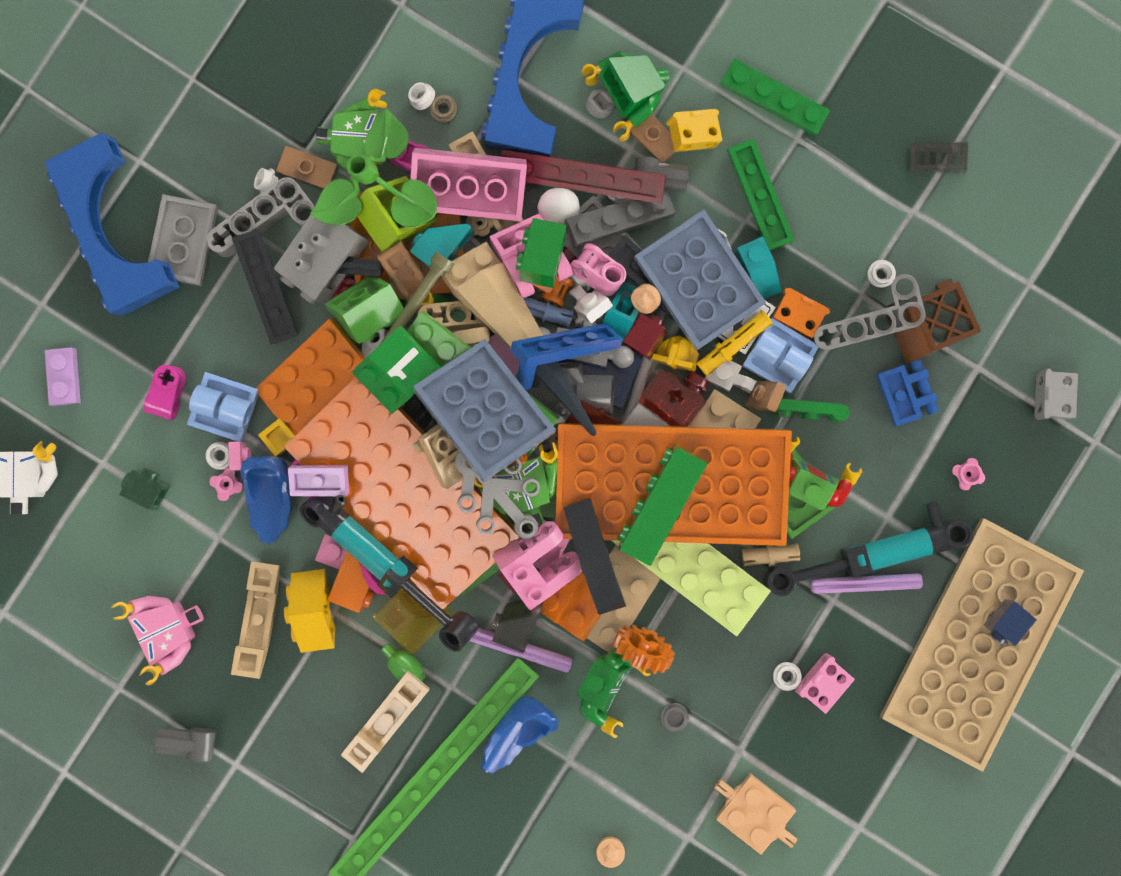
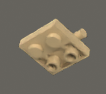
M439 424L429 429L418 438V441L413 443L416 452H425L441 488L448 489L463 479V474L457 469L455 463L459 450ZM465 461V465L471 467V466L468 464V462Z

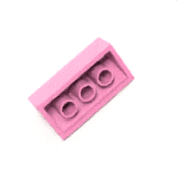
M414 148L412 152L411 180L422 181L431 188L437 200L436 213L521 221L527 169L526 159Z

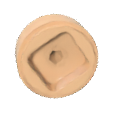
M642 284L633 291L631 301L639 312L648 314L660 305L661 296L654 286Z
M612 836L605 837L597 845V858L603 866L613 868L622 863L625 857V850L618 838Z

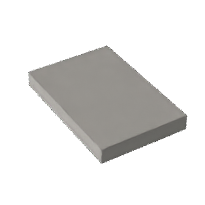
M162 194L148 262L156 259L168 262L177 282L202 286L210 250L207 244V235L215 226L219 207L216 204Z

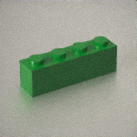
M674 444L672 449L666 448L659 461L663 466L658 475L653 473L645 486V489L649 490L644 500H637L631 512L634 515L633 520L629 526L624 524L617 537V540L620 541L619 550L649 566L652 565L708 465L706 460L677 444Z

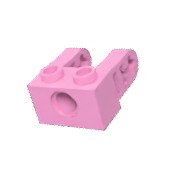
M540 213L490 236L493 252L499 261L504 263L523 299L534 294L535 291L531 283L520 281V271L516 270L518 254H524L526 245L522 244L525 227H531L533 218L544 220ZM563 252L556 277L559 282L572 276L570 264Z
M553 521L540 525L536 535L532 538H522L519 541L514 539L507 546L492 555L503 575L529 610H532L583 571L576 552L563 554L540 571L534 567L533 563L557 546L563 539V533Z

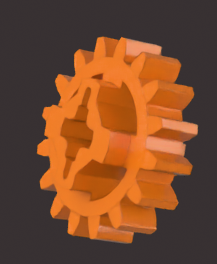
M626 625L623 626V629L619 628L613 646L617 648L615 652L624 655L623 661H630L632 667L637 669L641 667L644 672L650 669L654 674L657 671L664 673L666 669H669L675 654L674 651L670 650L672 645L664 643V637L658 638V633L651 629L647 631L645 627L638 629L635 625H632L631 628Z

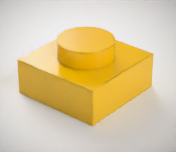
M280 418L258 434L276 457L286 451L284 446L295 436Z

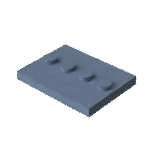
M704 209L633 257L651 285L659 291L661 300L695 351L766 304Z
M486 339L413 386L415 394L483 483L553 435L556 431L555 427Z

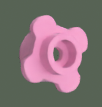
M969 458L966 463L955 465L952 468V474L957 476L959 488L962 490H969L972 485L981 484L985 480V475L978 465V461L974 458ZM967 472L971 473L970 477H967Z
M226 468L221 475L212 476L210 479V485L215 487L218 493L217 497L221 501H226L229 499V496L240 493L243 490V484L235 476V471H231L230 468ZM225 482L229 483L228 487L224 486Z

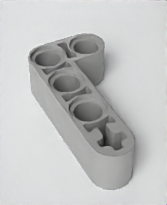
M289 177L282 178L214 227L207 235L208 247L219 256H233L237 252L232 241L234 236L230 231H233L238 236L259 229L261 234H263L288 214L302 228L307 220H300L301 213L307 209L313 210L315 206L294 179ZM295 188L293 197L284 198V192L287 189ZM267 204H272V212L268 215H262V208ZM246 220H249V229L244 232H240V224ZM222 238H224L225 246L221 247L220 242Z
M901 274L893 280L891 289L896 306L819 327L814 335L816 345L821 349L831 350L921 325L925 320L926 314L916 279L911 275ZM901 280H910L913 283L912 292L908 295H900L897 291L898 283ZM909 307H917L920 310V319L915 323H908L904 318V312ZM882 314H887L892 319V325L886 331H882L876 326V320ZM853 322H860L864 328L863 334L858 338L851 337L848 332V328ZM842 325V334L846 342H842V337L832 339L831 345L828 342H822L821 337L825 336V330L828 329L829 333L841 332L838 326Z

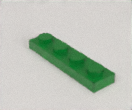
M735 58L720 83L722 87L814 137L818 134L830 112L826 107Z
M751 139L728 148V156L760 236L764 237L769 250L772 251L795 241L755 140Z

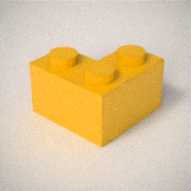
M325 569L291 573L290 585L286 586V597L289 605L284 608V618L286 624H291L292 641L297 642L301 653L335 648L336 626L330 611V602L327 601L331 587Z

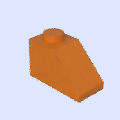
M346 551L327 601L360 613L364 610V607H370L375 593L371 592L365 581L360 562Z

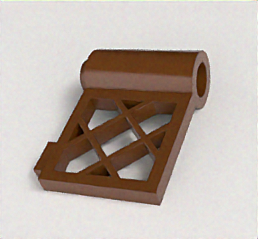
M952 279L937 284L935 285L937 291L922 297L923 303L926 302L935 306L931 318L925 317L924 322L915 328L893 333L906 363H910L981 332L959 281L953 284ZM952 290L957 299L955 308L943 304L946 293ZM895 302L892 303V304H890V305H888V308H889V307H892V306H896V305H895ZM909 307L905 310L904 318L908 323H915L920 319L921 313L917 307ZM940 309L953 314L949 326L936 321ZM885 314L891 327L892 319L889 315ZM958 316L966 319L970 331L963 333L954 329ZM934 326L947 331L943 342L937 345L932 337Z

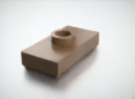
M653 115L637 128L633 126L630 129V135L653 158L660 160V163H665L675 153L671 133Z
M285 146L276 172L323 190L330 182L334 181L339 166L336 163Z
M399 240L376 256L406 301L409 302L425 277Z
M757 381L745 407L756 411L775 412L786 390V385L775 381Z

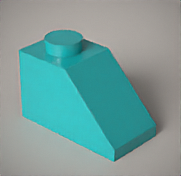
M468 224L429 228L424 234L419 233L411 243L412 249L410 252L427 267L432 263L430 259L436 251L448 260L453 261L475 232Z
M763 236L735 250L734 255L764 300L782 292L775 261Z
M625 281L611 303L613 306L607 311L602 324L607 323L622 338L620 346L623 345V341L639 313L631 301V295L637 287Z

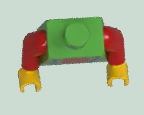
M796 437L793 442L791 441L789 494L822 511L825 510L827 505L830 507L842 506L853 487L852 485L856 484L862 474V469L860 468L858 473L852 472L849 469L851 463H848L839 481L793 457L792 452L800 443L799 437Z

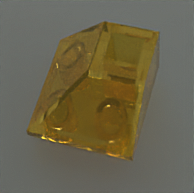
M403 589L392 599L389 598L373 615V618L412 655L442 626L436 618ZM446 607L443 609L450 617L453 615Z

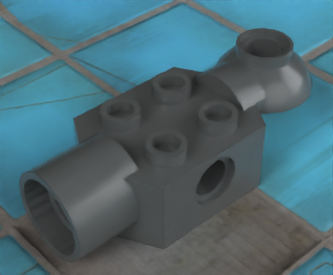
M558 362L586 414H613L615 395L614 375L587 374L582 362ZM535 375L532 388L526 391L560 417L555 424H577L578 420Z

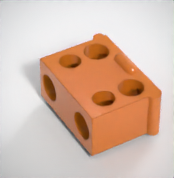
M791 288L784 289L782 291L783 297L771 318L808 339H812L824 316L830 313L829 308ZM781 309L787 310L788 315L786 317L781 314ZM807 321L812 324L811 330L806 328Z

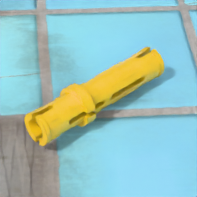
M761 310L760 313L740 327L724 342L715 344L714 350L696 362L697 366L708 377L709 374L727 361L729 363L735 353L769 326L773 325L772 320Z

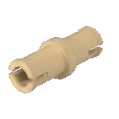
M798 543L786 546L766 545L763 548L742 549L744 567L760 564L775 566V563L800 561Z

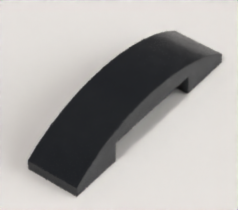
M591 498L563 506L577 555L598 614L601 615L626 607Z

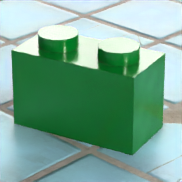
M533 218L531 227H525L522 244L526 245L524 254H518L516 270L520 271L521 282L554 288L566 240L567 225Z

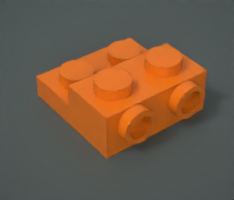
M583 572L535 607L536 610L547 618L559 624L582 641H585L601 616L598 614Z

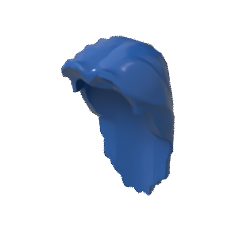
M253 456L246 458L240 469L241 478L244 481L245 497L248 503L250 527L259 535L260 542H266L267 544L276 542L279 534L287 528L291 511L292 496H290L289 467L284 459L276 456Z
M522 697L518 699L501 718L487 742L483 752L481 769L485 773L490 772L493 774L498 769L510 765L514 757L524 747L532 746L542 736L555 732L558 729L559 719L543 703L535 698Z

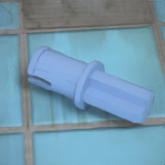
M527 297L524 298L532 316L542 319L541 322L544 323L546 320L562 326H570L573 310L570 311L550 305V301L543 303Z

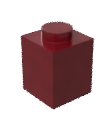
M641 313L624 339V344L650 361L653 353L655 354L668 334L665 327H663L665 322L653 314L647 317Z

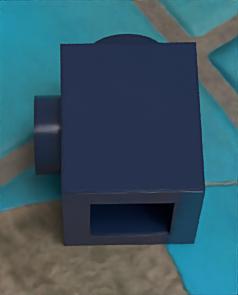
M1004 599L985 622L984 626L991 631L988 635L1002 646L1004 644L1016 646L1037 619L1017 602Z

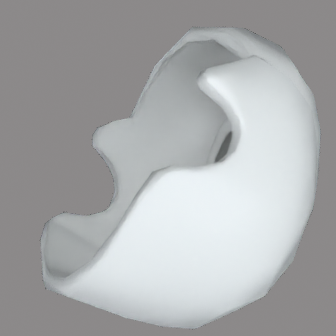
M565 188L547 190L540 197L537 206L538 214L540 213L544 220L564 224L567 218L577 216L580 211L578 197L574 192Z

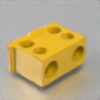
M709 109L675 112L666 122V125L670 128L674 152L715 148L722 141L717 117L719 111Z

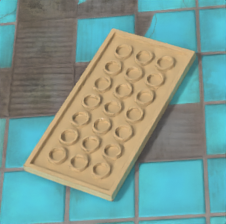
M980 518L973 532L972 541L965 547L879 717L983 772L1084 570L984 518ZM1004 599L1017 602L1037 619L1016 646L1009 644L1002 646L988 635L991 631L984 626L985 622Z

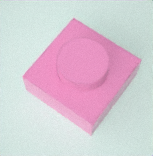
M228 442L230 470L240 471L242 463L246 458L251 457V450L247 448V443Z
M325 534L315 561L340 569L346 550L331 536Z

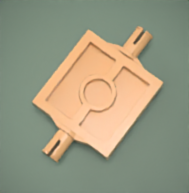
M749 773L742 784L734 789L722 779H719L718 783L715 784L714 789L726 797L724 806L716 815V820L760 855L777 838L788 845L789 848H792L794 846L793 843L797 842V838L785 830L786 823L796 812L795 807L754 775Z

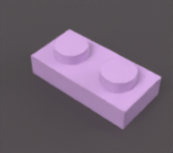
M75 348L45 350L49 405L80 404L77 350Z
M292 465L288 468L290 496H347L349 494L347 465Z

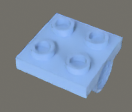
M770 318L773 325L761 333L742 366L766 381H775L786 385L785 392L791 394L798 381L801 380L811 365L813 356L819 347L774 318Z
M205 372L201 385L196 386L189 403L191 414L187 425L243 442L259 396V389Z

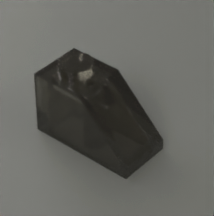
M523 600L506 603L503 613H496L491 626L492 629L496 630L492 641L524 653L543 602L532 610H529Z

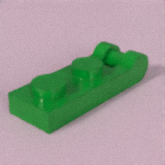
M781 399L777 410L774 412V417L790 418L791 413L802 414L801 419L818 420L819 416H826L831 422L838 423L846 420L850 412L848 407L843 404Z

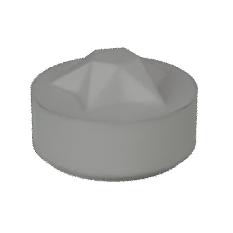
M601 89L592 91L586 101L588 112L600 119L608 117L615 107L609 93Z

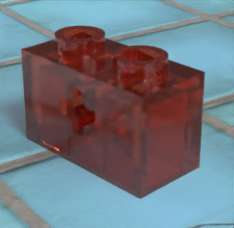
M662 369L642 392L639 399L642 405L670 426L690 427L706 404V401L703 400L699 392L694 389H688L680 383V380L674 374L666 373ZM674 398L678 400V401H675L674 403H671V402H670V401L673 400Z

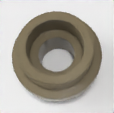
M448 95L435 97L430 105L431 115L438 122H450L457 114L455 100ZM447 106L449 110L447 113H440V107Z

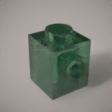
M145 467L143 470L132 469L131 473H127L121 482L122 490L119 495L148 510H158L171 485L158 479L160 474Z

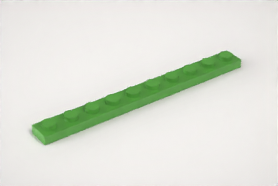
M517 657L331 868L329 873L332 876H364L499 723L509 708L536 681L539 674L520 657Z

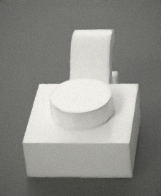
M577 285L569 291L570 295L577 300V305L574 306V309L580 317L589 323H593L613 306L608 297L596 290L587 294Z
M727 361L709 374L708 377H705L709 383L727 392L734 385L747 393H751L757 382L752 378L738 374L742 366L733 361L729 363Z

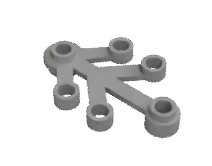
M458 452L455 463L457 469L463 474L461 496L457 501L461 511L469 513L476 507L475 498L472 496L475 477L483 485L480 517L476 522L478 531L485 535L493 532L495 523L492 519L495 499L514 521V530L519 537L529 539L535 536L538 531V523L535 518L530 514H523L504 491L524 492L527 496L532 497L540 491L539 482L532 477H528L525 480L491 477L483 483L475 471L465 465V458ZM519 458L516 460L517 467L515 469L504 468L507 473L517 474L521 470L522 464ZM529 482L536 484L534 491L529 492L526 490V485ZM465 498L472 500V505L468 508L461 505ZM488 520L491 522L490 527L485 530L480 527L481 522ZM525 523L532 524L529 532L522 531V526Z

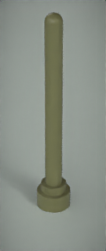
M437 251L430 259L432 262L429 266L431 268L382 342L400 325L403 328L406 327L440 275L443 277L446 272L449 274L455 265Z

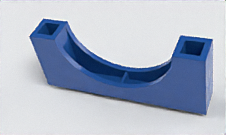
M511 0L510 6L514 7L512 16H507L505 33H508L506 43L502 42L500 46L499 59L503 60L501 69L496 68L494 73L493 85L497 87L495 96L490 95L487 111L491 112L489 122L484 121L481 138H485L486 148L552 156L556 127L542 122L529 111L519 91V73L526 55L539 40L561 30L579 31L584 0Z
M101 132L45 161V165L48 169L47 177L58 192L59 205L66 211L70 220L68 223L69 228L80 243L79 251L92 271L90 272L91 279L99 287L102 294L101 302L104 308L111 314L124 316L180 287L168 262L156 259L147 263H131L120 256L107 240L100 219V200L110 176L119 167L126 164L116 139Z

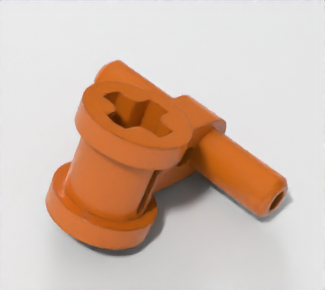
M566 278L560 282L556 279L554 288L532 285L542 292L540 296L542 300L550 301L551 305L563 308L565 304L563 299L568 289L573 287L574 282Z

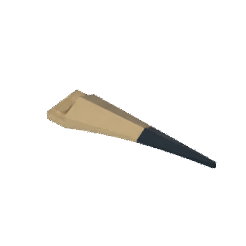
M487 242L451 261L455 264L449 274L446 272L442 277L451 292L510 349L512 341L543 336L504 263L499 261ZM558 361L537 365L535 375L587 432L595 436L596 430Z

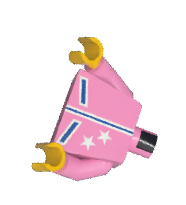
M146 596L131 600L128 604L118 602L110 607L120 606L123 609V614L113 618L114 620H121L126 618L129 613L132 614L128 616V620L150 665L144 667L139 676L147 671L153 674V679L149 680L146 685L153 684L159 674L164 675L182 663L191 648L190 641L196 637L192 626L204 620L203 614L197 605L184 611L180 602L172 603L170 599L165 597Z

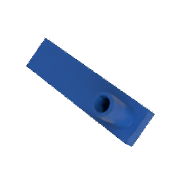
M607 323L512 341L510 351L520 361L516 379L525 390H529L532 388L537 365L620 348L622 338Z

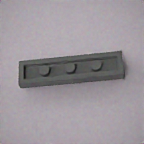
M665 188L661 204L629 199L567 218L564 224L567 225L566 229L574 248L672 218L676 211Z

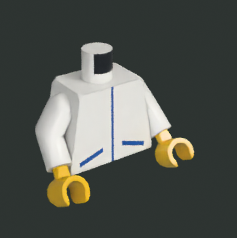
M40 441L33 448V452H0V497H10V514H28V497H44L45 492L49 490L58 476L55 457L52 455L56 450L54 443H50L46 450L43 448L42 441Z

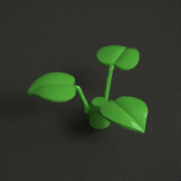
M385 109L378 116L366 136L364 144L366 154H355L347 162V171L352 175L350 181L353 184L345 179H337L330 182L323 189L316 206L310 213L315 219L329 225H345L352 222L362 210V203L356 197L360 193L358 182L367 185L374 181L397 196L391 205V214L393 219L401 226L416 227L432 220L436 215V197L431 188L424 182L409 180L403 185L401 192H399L378 176V169L374 163H384L386 158L396 159L400 157L406 150L409 141L406 128L388 109Z

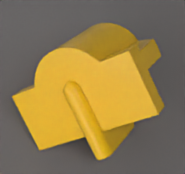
M674 335L660 344L657 353H653L652 359L673 369L677 368L695 372L699 353L697 350L695 351L687 338Z

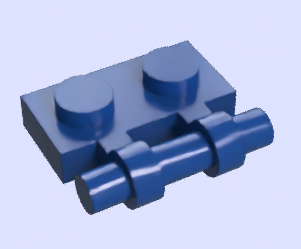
M921 360L910 363L913 374L910 375L907 374L904 365L875 375L894 427L923 418L920 406L925 405L928 415L939 412L936 404L938 398L936 393H932L927 379L930 376L927 369L924 370ZM917 382L922 397L916 399L911 383Z

